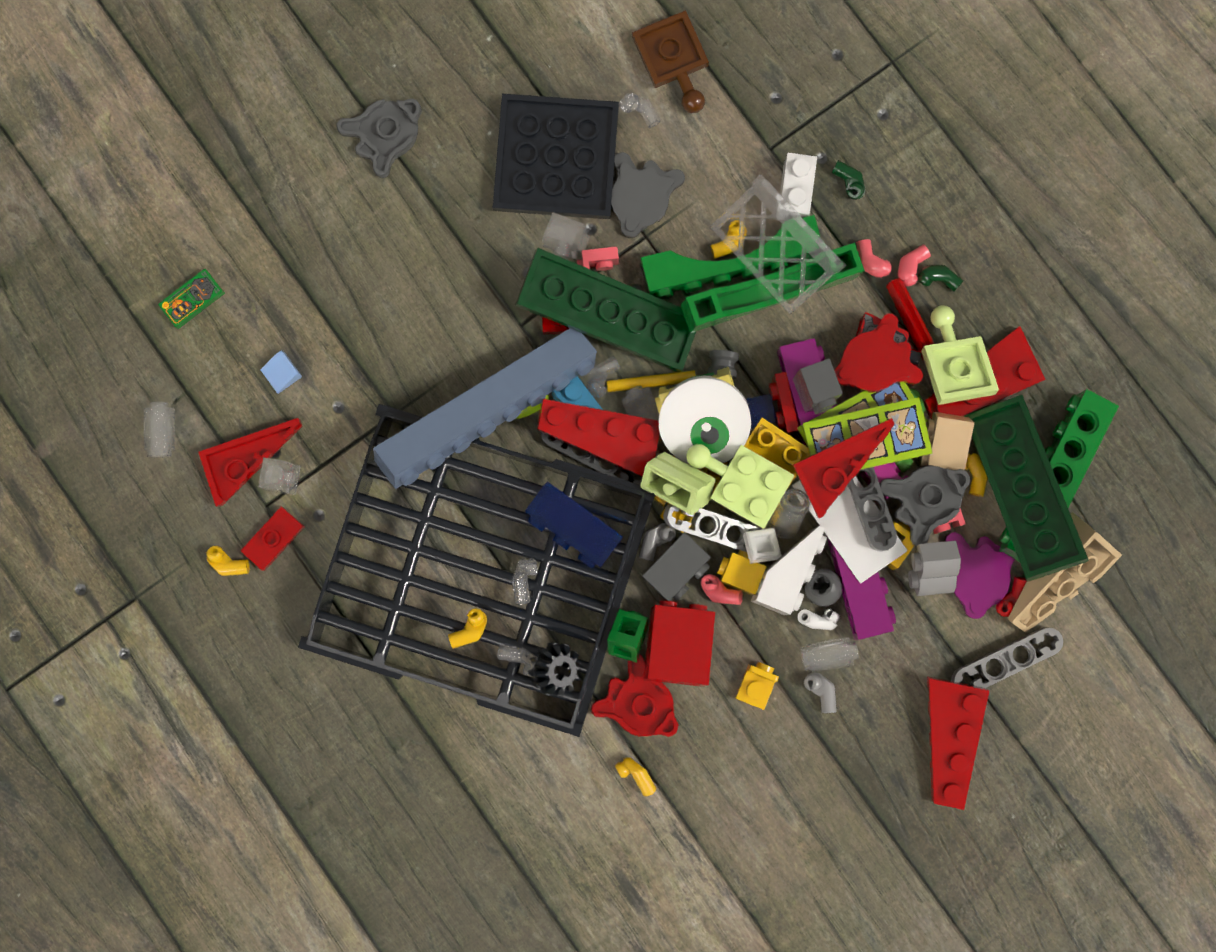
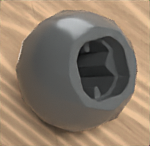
M820 568L814 571L809 583L805 582L804 590L806 597L811 603L827 607L836 603L841 597L843 584L836 572Z

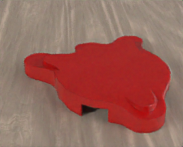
M888 313L884 315L877 328L861 333L846 345L841 361L834 369L839 385H849L865 390L868 393L885 390L895 383L904 382L915 385L922 380L923 373L921 369L910 362V343L906 341L896 343L894 341V335L899 322L894 314Z
M639 654L637 663L627 661L628 679L622 681L617 677L612 678L609 681L608 695L603 699L595 701L592 704L591 712L596 717L614 719L624 730L638 737L652 735L673 736L678 731L679 725L674 717L672 694L662 682L644 680L645 661L643 656Z

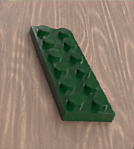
M537 248L534 252L515 304L517 307L677 372L683 371L696 332L690 333L681 307L540 248Z
M1023 395L965 415L964 417H969L974 422L972 438L1027 582L1088 562L1087 554Z

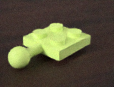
M945 305L936 307L931 313V322L936 328L940 329L944 343L926 345L921 351L938 405L996 395L999 388L982 337L956 340L952 328L955 314L950 307Z
M702 444L691 446L686 454L687 461L692 467L698 469L706 467L722 476L710 499L762 529L767 525L795 476L743 445H740L729 466L711 457L709 449Z

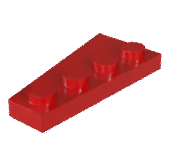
M1020 326L987 351L999 388L996 395L938 405L934 393L923 402L931 420L933 412L965 416L1046 380Z
M927 676L932 802L937 805L964 810L989 690L987 688Z

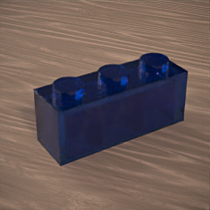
M548 481L525 510L526 514L530 516L527 520L528 523L541 532L547 528L555 534L552 539L565 550H568L570 546L580 553L577 559L591 569L595 565L602 568L623 539V536Z

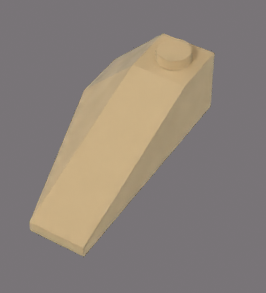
M1073 512L1070 514L1089 561L1026 582L1008 617L1010 622L1025 633L1051 615L1056 609V604L1062 599L1068 597L1071 600L1079 594L1077 588L1088 580L1094 583L1100 579L1122 556L1100 534Z

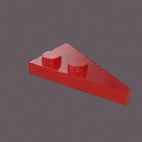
M299 418L198 452L216 507L223 506L303 427Z
M892 418L793 464L817 518H821L826 514V511L868 461L877 446L883 442L895 424Z

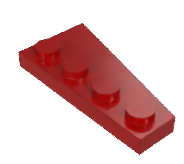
M542 399L537 430L587 451V453L600 457L640 477H643L647 462L656 457L660 434L659 420Z

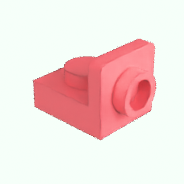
M617 247L582 250L583 259L577 260V264L588 269L595 267L597 271L611 270L613 265H619Z

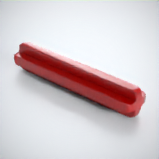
M897 278L889 282L886 288L918 351H922L926 345L935 344L903 280Z

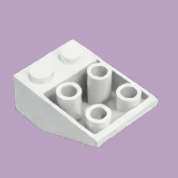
M818 526L809 531L784 553L779 560H776L765 570L751 602L782 615H791L792 611H798L804 594L800 593L802 585L805 582L809 583L815 570V565L811 564L814 555L820 554L826 543L827 537L823 536L824 527Z

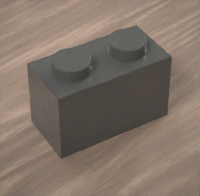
M830 358L801 368L793 378L805 413L813 410L816 415L832 409L833 405L837 404L836 400L843 394Z
M684 532L649 568L642 578L666 601H670L672 598L678 601L689 589L685 584L693 576L699 579L709 569L710 566L706 562L711 557Z

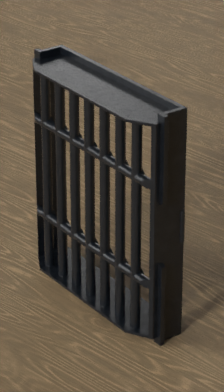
M378 404L375 415L379 418V422L371 439L313 614L308 636H301L298 648L398 680L403 676L417 679L476 698L479 706L580 737L608 647L607 639L620 609L655 494L642 489L639 484L559 459H555L550 463L480 441L477 438L471 442V447L567 476L563 492L453 458V454L445 458V461L439 467L435 468L431 483L417 478L410 485H401L402 487L427 494L421 512L369 496L374 478L390 483L374 461L373 448L389 439L387 436L392 422L408 427L423 418ZM450 469L559 503L554 521L443 487L447 471ZM579 480L641 499L636 515L574 496ZM439 498L549 532L545 549L541 550L433 516ZM364 507L417 523L412 541L359 525ZM572 507L632 526L627 544L565 525L570 508ZM428 529L440 530L538 561L540 565L535 580L426 546L424 541ZM354 536L407 552L403 569L399 570L349 554ZM561 537L622 555L618 573L557 555L556 552ZM419 557L531 591L526 609L415 575L414 572ZM344 566L398 582L393 600L339 583ZM552 566L614 585L609 602L600 601L547 584ZM412 586L521 621L516 639L484 629L479 641L512 651L507 668L395 634L400 616L451 632L463 630L466 624L405 604L409 587ZM335 595L388 611L383 629L329 613ZM542 596L604 614L599 632L538 614ZM325 624L379 641L374 658L320 641ZM533 625L595 644L590 662L581 659L576 660V662L581 663L583 666L577 672L586 674L581 691L573 690L569 692L565 690L564 696L559 697L553 694L550 695L576 704L572 720L509 701L514 684L542 693L539 688L531 684L534 677L519 673L524 655L535 658L539 657L537 648H540V646L528 643ZM392 645L502 680L498 697L385 662L390 646Z

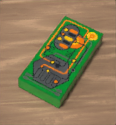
M203 269L158 305L173 325L179 329L224 295L225 292L208 270Z

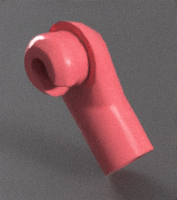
M870 239L856 242L857 251L865 272L877 278L890 274V262L873 255Z
M924 244L904 255L899 261L898 278L903 280L907 287L913 286L918 280L916 275L918 264L931 257L928 248Z
M706 574L702 577L701 587L712 602L741 605L743 599L742 590L727 589L715 575Z

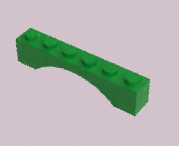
M815 215L785 222L778 233L766 244L749 254L735 259L702 261L684 257L669 250L641 257L640 265L648 294L660 299L672 297L674 295L673 292L684 289L686 293L695 292L702 289V285L712 282L714 286H719L731 282L733 277L742 275L743 279L752 278L759 275L761 270L771 268L772 272L788 268L790 263L798 261L801 263L820 255L824 248Z
M852 243L763 277L725 287L713 288L686 297L681 304V308L689 331L693 333L854 280L865 270L856 245Z

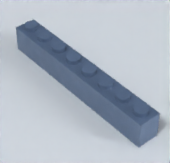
M569 328L374 447V461L395 489L401 485H410L417 480L419 474L429 468L435 469L445 461V458L454 452H463L470 446L472 441L480 436L482 438L487 437L499 424L516 419L522 410L530 405L534 407L540 404L546 395L554 390L560 391L570 383V380L578 375L584 376L594 368L597 351L581 332Z

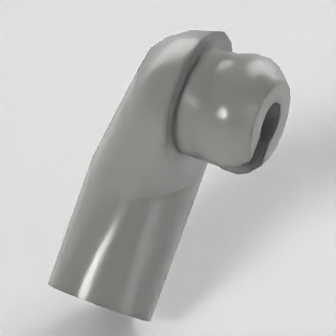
M813 672L807 675L804 679V685L806 689L811 690L820 697L821 713L837 712L834 684L820 673Z

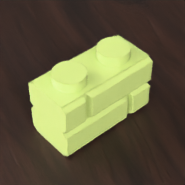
M663 452L657 458L647 462L640 486L642 489L654 493L655 496L693 515L699 508H703L709 503L716 480L712 476Z

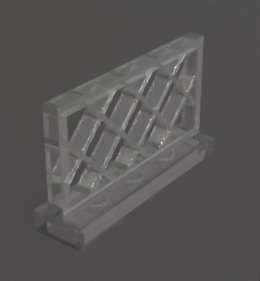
M760 174L752 182L753 185L710 227L789 314H792L835 273H839L846 264L776 188ZM753 195H756L762 202L761 215H745L746 202ZM766 207L773 215H766ZM740 209V215L735 214ZM729 219H740L739 236H727L720 227ZM745 219H761L760 236H744ZM766 219H778L782 223L781 237L765 236ZM786 229H787L794 237H786ZM732 240H739V246L737 247ZM744 240L760 241L759 258H747L744 255ZM765 241H781L780 258H764ZM786 241H798L802 245L801 259L785 258ZM806 251H807L814 259H806ZM752 262H759L758 269ZM764 262H780L779 280H770L764 277ZM785 262L801 263L800 280H784ZM806 263H818L826 271L816 281L805 280ZM772 284H779L778 291ZM783 284H800L799 297L790 305L783 297ZM805 284H811V286L804 292Z

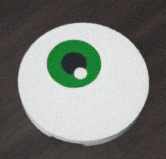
M712 376L692 377L677 384L665 398L659 414V430L665 446L676 458L689 464L686 458L687 451L695 444L706 446L711 453V457L722 463L729 461L734 457L740 445H745L751 429L750 409L742 393L734 385L732 386Z

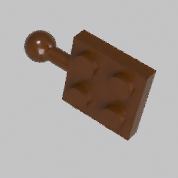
M686 10L632 32L633 41L654 88L678 80L684 94L682 97L683 108L689 113L700 112L705 105V98L700 91L694 89L688 75L708 67L709 61Z

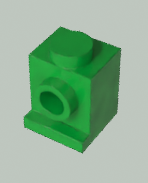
M619 609L607 639L608 654L637 663L640 650L648 632V617L636 611Z

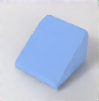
M282 350L276 353L261 369L278 394L302 377Z

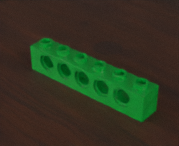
M1088 389L1077 395L1073 394L1065 407V410L1069 412L1064 421L1060 420L1052 433L1055 439L1051 447L1047 446L1045 448L1052 470L1057 471L1061 475L1059 487L1068 508L1119 407ZM1078 418H1081L1086 422V432L1082 431L1078 427ZM1065 444H1068L1073 448V458L1065 454ZM1005 527L999 539L1002 542L999 551L1019 561L1007 527Z

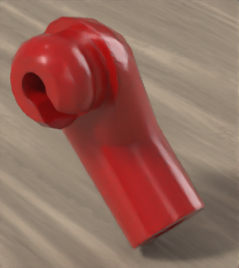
M1014 577L1011 592L1006 594L996 604V611L1000 616L1009 617L1027 582L1026 578Z

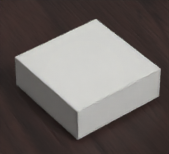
M775 528L744 533L743 538L750 564L779 560L782 556Z

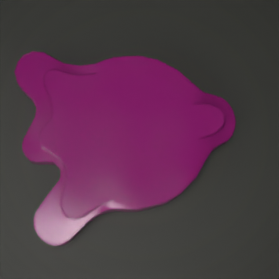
M950 533L945 537V542L956 541L961 558L954 594L963 605L965 614L969 618L979 619L984 616L990 607L999 603L1005 597L1011 580V565L1015 559L1000 552L1001 546L996 545L988 537L978 538L976 546L972 548L959 533Z

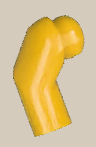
M732 221L729 224L725 240L710 245L714 259L738 252L742 248L747 236V229L742 221Z
M471 609L467 614L468 619L464 629L448 634L453 649L476 642L481 638L487 625V616L481 609Z
M625 757L623 761L616 763L615 768L620 777L626 778L631 774L643 796H650L657 790L647 770L631 757Z

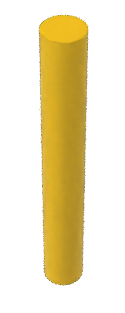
M695 370L608 380L606 381L607 391L616 392L675 385L696 376Z

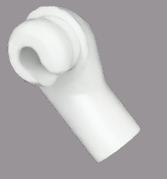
M803 609L798 613V621L812 629L833 630L838 626L836 623L840 619V615L831 609H826L823 617L807 609Z

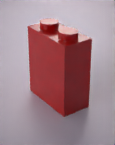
M659 601V605H654L650 611L644 680L699 687L708 686L715 612L707 611V606L689 604L688 609L677 607V602Z

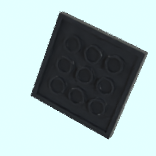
M502 93L493 211L610 219L619 102Z

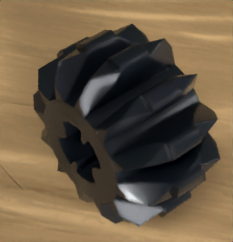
M550 642L547 643L546 648H537L538 658H530V661L535 664L534 668L528 671L530 676L535 677L531 684L539 688L542 694L548 696L553 694L558 697L564 696L565 690L569 692L574 690L573 681L582 680L579 675H576L577 670L583 667L581 663L576 662L579 654L576 651L570 650L571 647L569 645Z

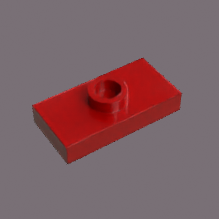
M281 506L241 549V552L259 569L265 571L305 526Z

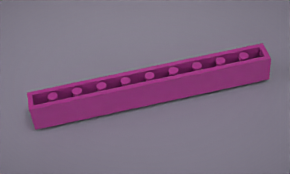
M815 338L779 347L777 356L781 371L787 372L799 427L825 412L815 415L812 410L805 413L793 378L801 368L824 361L825 356L822 346L816 345ZM798 431L799 438L802 441L803 445L808 447L800 432ZM826 535L835 572L841 578L843 584L842 598L853 639L861 640L894 631L892 624H896V617L892 606H887L885 595L888 594V587L885 578L879 577L877 572L860 584Z

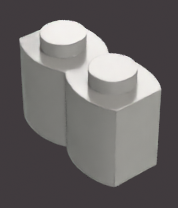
M956 541L918 544L916 553L911 555L913 570L908 572L910 588H915L917 596L954 593L961 564Z

